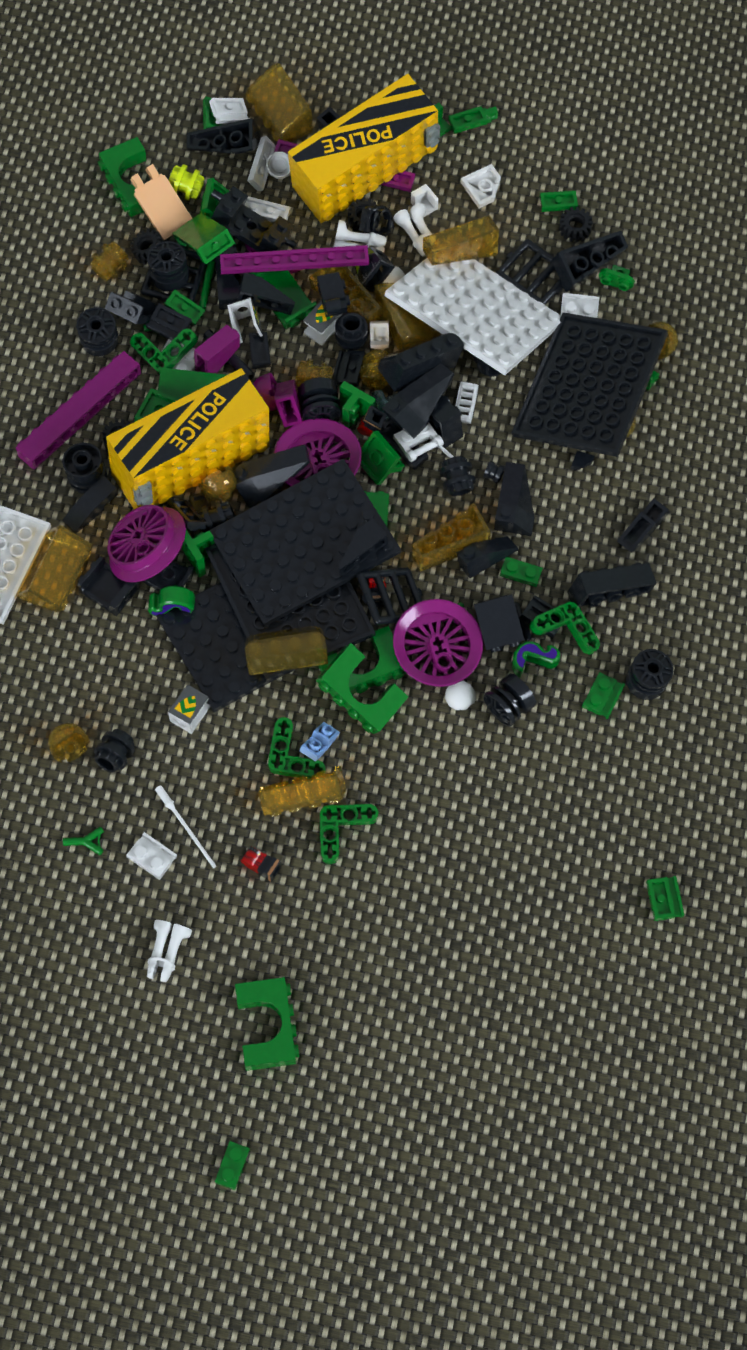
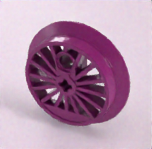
M309 419L301 424L293 425L279 438L274 453L304 444L307 446L310 463L297 475L285 481L289 486L299 483V480L305 475L304 479L350 457V460H345L355 476L360 467L362 455L360 443L354 433L343 424L329 419ZM334 441L338 443L337 445L331 448ZM327 442L324 448L322 449V443Z
M145 505L125 515L114 527L108 540L107 549L110 557V568L114 575L125 582H140L164 570L176 557L185 539L186 525L181 514L169 507Z
M430 599L413 605L403 613L394 630L393 648L397 661L409 676L429 686L445 687L463 681L476 669L482 656L483 638L476 620L463 607L447 600ZM447 621L444 629L440 634L441 622ZM451 622H454L458 625L454 630H452L450 633L444 636ZM433 624H436L435 632L432 626ZM414 629H418L423 635L414 631ZM460 630H462L465 635L448 640ZM407 633L420 641L405 639V634ZM463 641L468 643V647L452 645ZM404 645L416 646L420 648L405 651ZM453 651L468 653L467 659ZM424 652L412 662L408 658V656ZM428 656L421 671L418 670L415 665ZM453 659L464 665L459 669L453 662ZM444 660L447 663V666H441L438 663V661ZM430 661L433 664L432 675L424 673ZM451 668L454 673L448 674L449 669Z

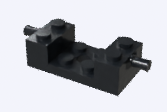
M233 186L224 195L216 189L211 193L212 197L220 201L211 219L226 227L231 235L257 252L280 251L284 244L295 249L298 245V242L289 238L295 225L281 216L274 223H271L245 206L248 195ZM247 226H251L254 229L250 230L247 228Z

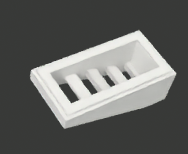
M460 382L455 406L461 412L469 413V415L462 414L461 422L471 424L479 385ZM461 397L472 399V401L461 399Z

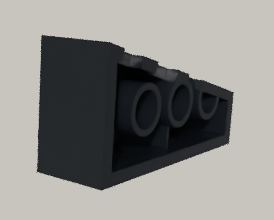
M441 395L437 402L436 410H433L429 417V423L436 433L441 436L444 442L443 446L446 448L463 437L462 414L457 406L454 407L450 403L446 395Z

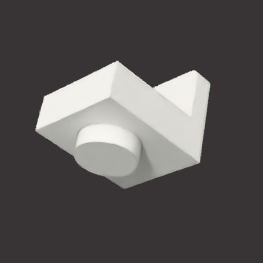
M370 321V348H374L377 351L389 348V321Z

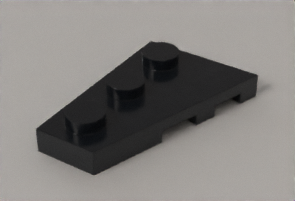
M171 562L160 573L142 582L159 592L166 586L184 587L196 569L193 566L185 567Z

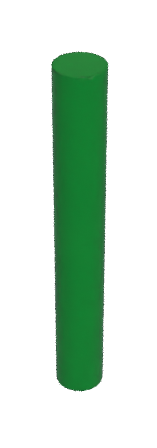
M213 260L208 262L199 306L205 310L215 267V261Z

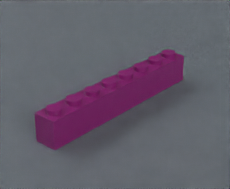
M125 351L116 355L111 363L106 367H102L93 379H89L83 388L74 392L66 403H62L55 413L47 416L39 427H35L26 439H22L15 448L18 457L35 470L141 374L140 364Z

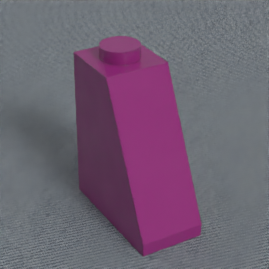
M225 325L194 350L195 371L217 373L240 347V334L238 331Z
M295 379L277 383L275 402L284 427L303 423L301 403Z

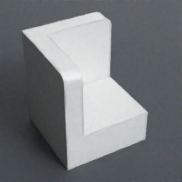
M427 184L411 192V204L413 206L418 203L424 204L426 208L424 217L438 209V198Z

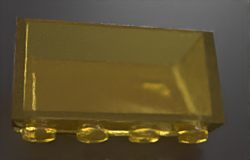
M280 63L270 66L247 88L245 95L248 102H252L255 112L258 116L261 115L265 127L271 130L275 141L280 139L292 142L313 132L311 109Z
M394 283L375 285V304L383 320L389 321V333L398 350L427 338L438 336V332L433 330L431 326L384 296L386 290Z
M61 525L49 530L16 597L54 612L63 611L68 604L67 598L76 587V584H74L76 579L80 577L84 570L82 566L91 555L90 549L93 544Z
M318 626L250 635L245 641V654L249 675L328 664L324 632Z

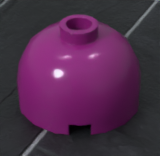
M272 373L264 374L253 382L254 387L269 407V412L278 410L275 402L277 382Z

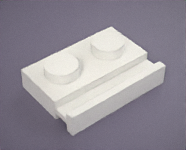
M211 98L209 101L213 115L217 120L216 124H228L250 119L247 116L248 112L243 98Z
M563 293L560 315L564 312L597 318L599 297Z
M145 832L126 855L128 859L159 880L172 865L174 859L177 858V854Z

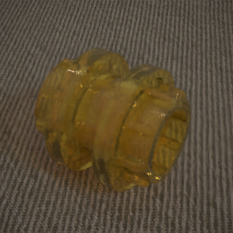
M111 242L109 245L104 243L101 246L103 252L100 255L94 253L91 256L93 261L90 263V267L100 278L107 281L118 276L115 272L118 268L124 270L127 267L126 262L129 260V257L115 242Z
M375 349L364 356L359 376L362 379L361 382L366 387L380 390L389 385L378 370L380 359L389 355L388 352Z
M313 359L302 360L297 368L296 384L300 386L306 380L318 377L332 379L333 369L327 366V362L324 361L321 362L320 366L313 365Z

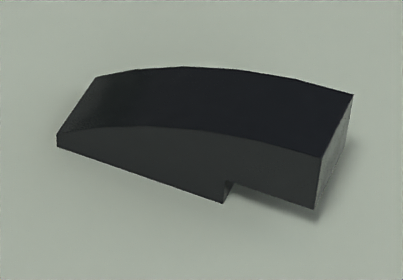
M103 476L75 503L64 517L63 522L76 534L104 511V506L118 495L117 488Z
M653 498L644 511L637 515L617 542L633 553L670 513L669 509Z

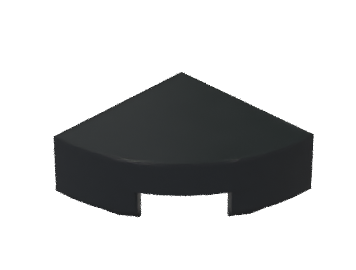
M577 450L571 469L580 470L590 466L595 456Z

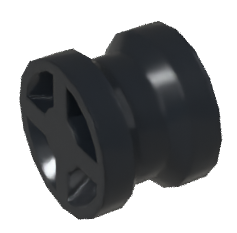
M490 461L483 478H490L494 483L498 484L504 473L505 466H498L495 462Z

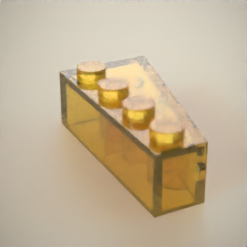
M490 215L423 237V252L432 265L497 256L499 229Z
M347 267L321 268L308 277L311 288L319 293L317 276L339 272L340 278H344L346 285L344 293L348 294L350 299L347 313H357L363 316L368 328H370V321H380L384 318L382 307Z
M473 503L464 512L461 511L456 514L455 518L448 523L444 522L440 525L439 529L429 532L413 543L412 557L421 572L457 558L456 552L471 543L490 540L491 531L477 506Z
M341 766L334 767V772L331 773L323 770L316 772L311 778L306 776L297 777L290 784H288V781H282L260 787L258 795L263 814H270V817L282 814L283 811L289 810L292 813L300 811L302 807L316 808L321 806V803H338L341 801L340 799H343L346 785Z

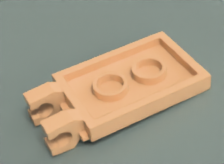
M152 164L145 169L151 179L144 184L138 173L132 176L130 181L135 187V198L156 231L165 241L173 236L172 232L190 221L192 217L166 176L162 175V173L158 174V171Z

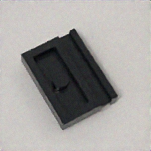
M159 303L146 327L157 334L173 340L182 330L189 328L192 320Z
M339 350L332 379L340 385L345 381L355 387H359L367 356L366 352L354 350L343 352Z
M534 595L520 616V619L530 624L536 616L554 609V607ZM552 614L551 619L554 622H559V618ZM544 622V623H542V624H538V623H537V626H538V627H539V626H542V627H543V626L546 624V622ZM560 627L545 633V635L553 639Z

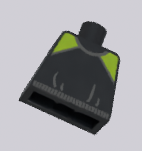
M369 247V265L355 266L360 286L375 293L395 266L382 251Z

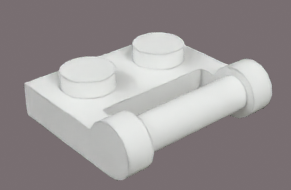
M430 423L414 439L404 430L394 434L393 437L410 462L415 461L418 456L427 451L444 445L441 436L436 433ZM430 438L432 439V441L422 445L421 447L415 450H411V448L421 444L422 442Z

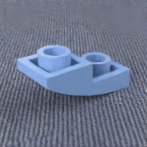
M323 722L313 731L312 736L301 745L300 752L316 762L332 745L340 732Z

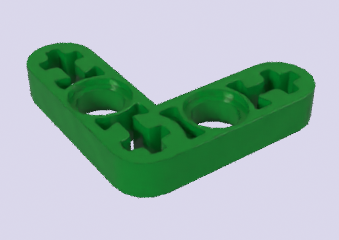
M184 329L162 352L142 333L134 334L131 337L130 344L161 374V368L172 369L196 345L198 337L193 330ZM141 340V342L146 346L142 348L138 344V341ZM178 347V354L172 356L171 351ZM155 350V354L148 358V351ZM159 359L164 363V367H161L156 361Z
M567 602L536 616L530 623V629L536 635H543L566 624L585 654L591 655L600 647L599 639L579 606L574 602ZM551 615H556L559 618V622H554L551 619ZM546 622V624H545L543 627H542V626H539V627L537 626V623H538V624H542V623ZM576 624L583 626L584 632H579Z
M287 717L279 718L274 727L268 759L269 770L278 775L321 780L326 774V768L322 761L317 760L315 762L312 759L288 756L293 723ZM283 724H287L288 727L285 729V736H281V726ZM283 741L286 743V748L278 750L275 748V744ZM277 755H279L281 765L275 768L272 763H276ZM294 763H300L303 768L301 771L295 772L291 769V766ZM306 764H308L309 767L308 773H305ZM318 766L320 771L318 774H314V770L310 769H315Z
M372 804L327 805L321 809L320 841L321 858L324 863L334 864L339 859L338 826L374 824L378 820L379 814L376 806ZM351 810L355 813V817L348 820L343 816L344 812ZM358 810H361V814H367V811L371 810V813L374 815H372V818H368L367 815H361V819H358ZM328 811L331 812V815H338V811H340L341 820H338V816H331V819L328 820L323 815H326ZM325 831H334L335 837L330 840L324 837ZM328 845H332V853H334L332 858L324 855L328 853Z

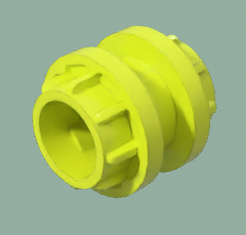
M183 164L181 167L176 165L168 180L177 194L179 191L185 193V199L188 201L190 198L198 199L205 182L204 176L200 175V171L195 169L194 173L188 172L187 165Z

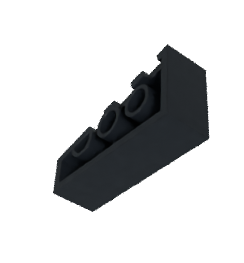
M618 231L562 250L551 261L567 293L620 256L628 248L622 231Z
M638 562L625 567L624 565H619L612 569L601 568L593 572L583 571L578 574V577L567 593L570 602L577 604L581 610L582 606L596 607L598 603L608 600L609 603L615 602L622 598L623 595H625V598L649 593L657 582L650 564Z

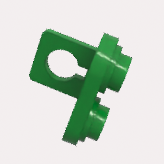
M613 265L612 269H601L598 275L603 285H610L622 291L633 288L635 280L629 276V269Z

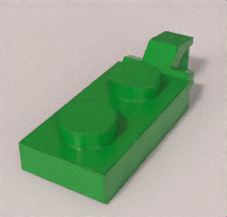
M479 106L448 116V121L453 133L456 134L490 123L498 118V110L496 106L488 109Z

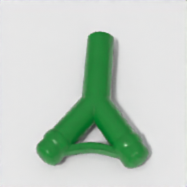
M98 827L85 837L63 838V846L84 845L95 854L101 855L103 849L100 846V837L104 830L102 827ZM97 837L98 845L92 842V840H94Z

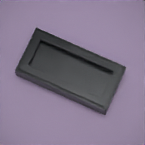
M262 332L263 336L261 337L258 333H249L252 369L271 367L267 332Z

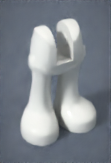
M418 203L410 209L409 213L406 209L398 211L393 219L397 225L407 232L414 248L424 257L428 254L424 243H427L432 253L438 249L435 235L430 232L423 219L426 208L423 203ZM411 220L414 222V224L416 225V227H417L418 230L420 231V233H421L420 236L418 235V233H417L416 230L414 229V227H413V225H412V223H411Z
M339 220L333 247L368 245V248L372 247L384 253L387 239L385 236L374 232L358 233L347 229L346 222Z
M155 920L153 928L157 931L152 955L147 961V977L154 979L159 966L163 967L160 981L167 982L176 967L174 963L182 939L191 936L192 930L179 924H174L172 929L170 922ZM172 929L171 939L169 942L165 958H162V953L167 936Z

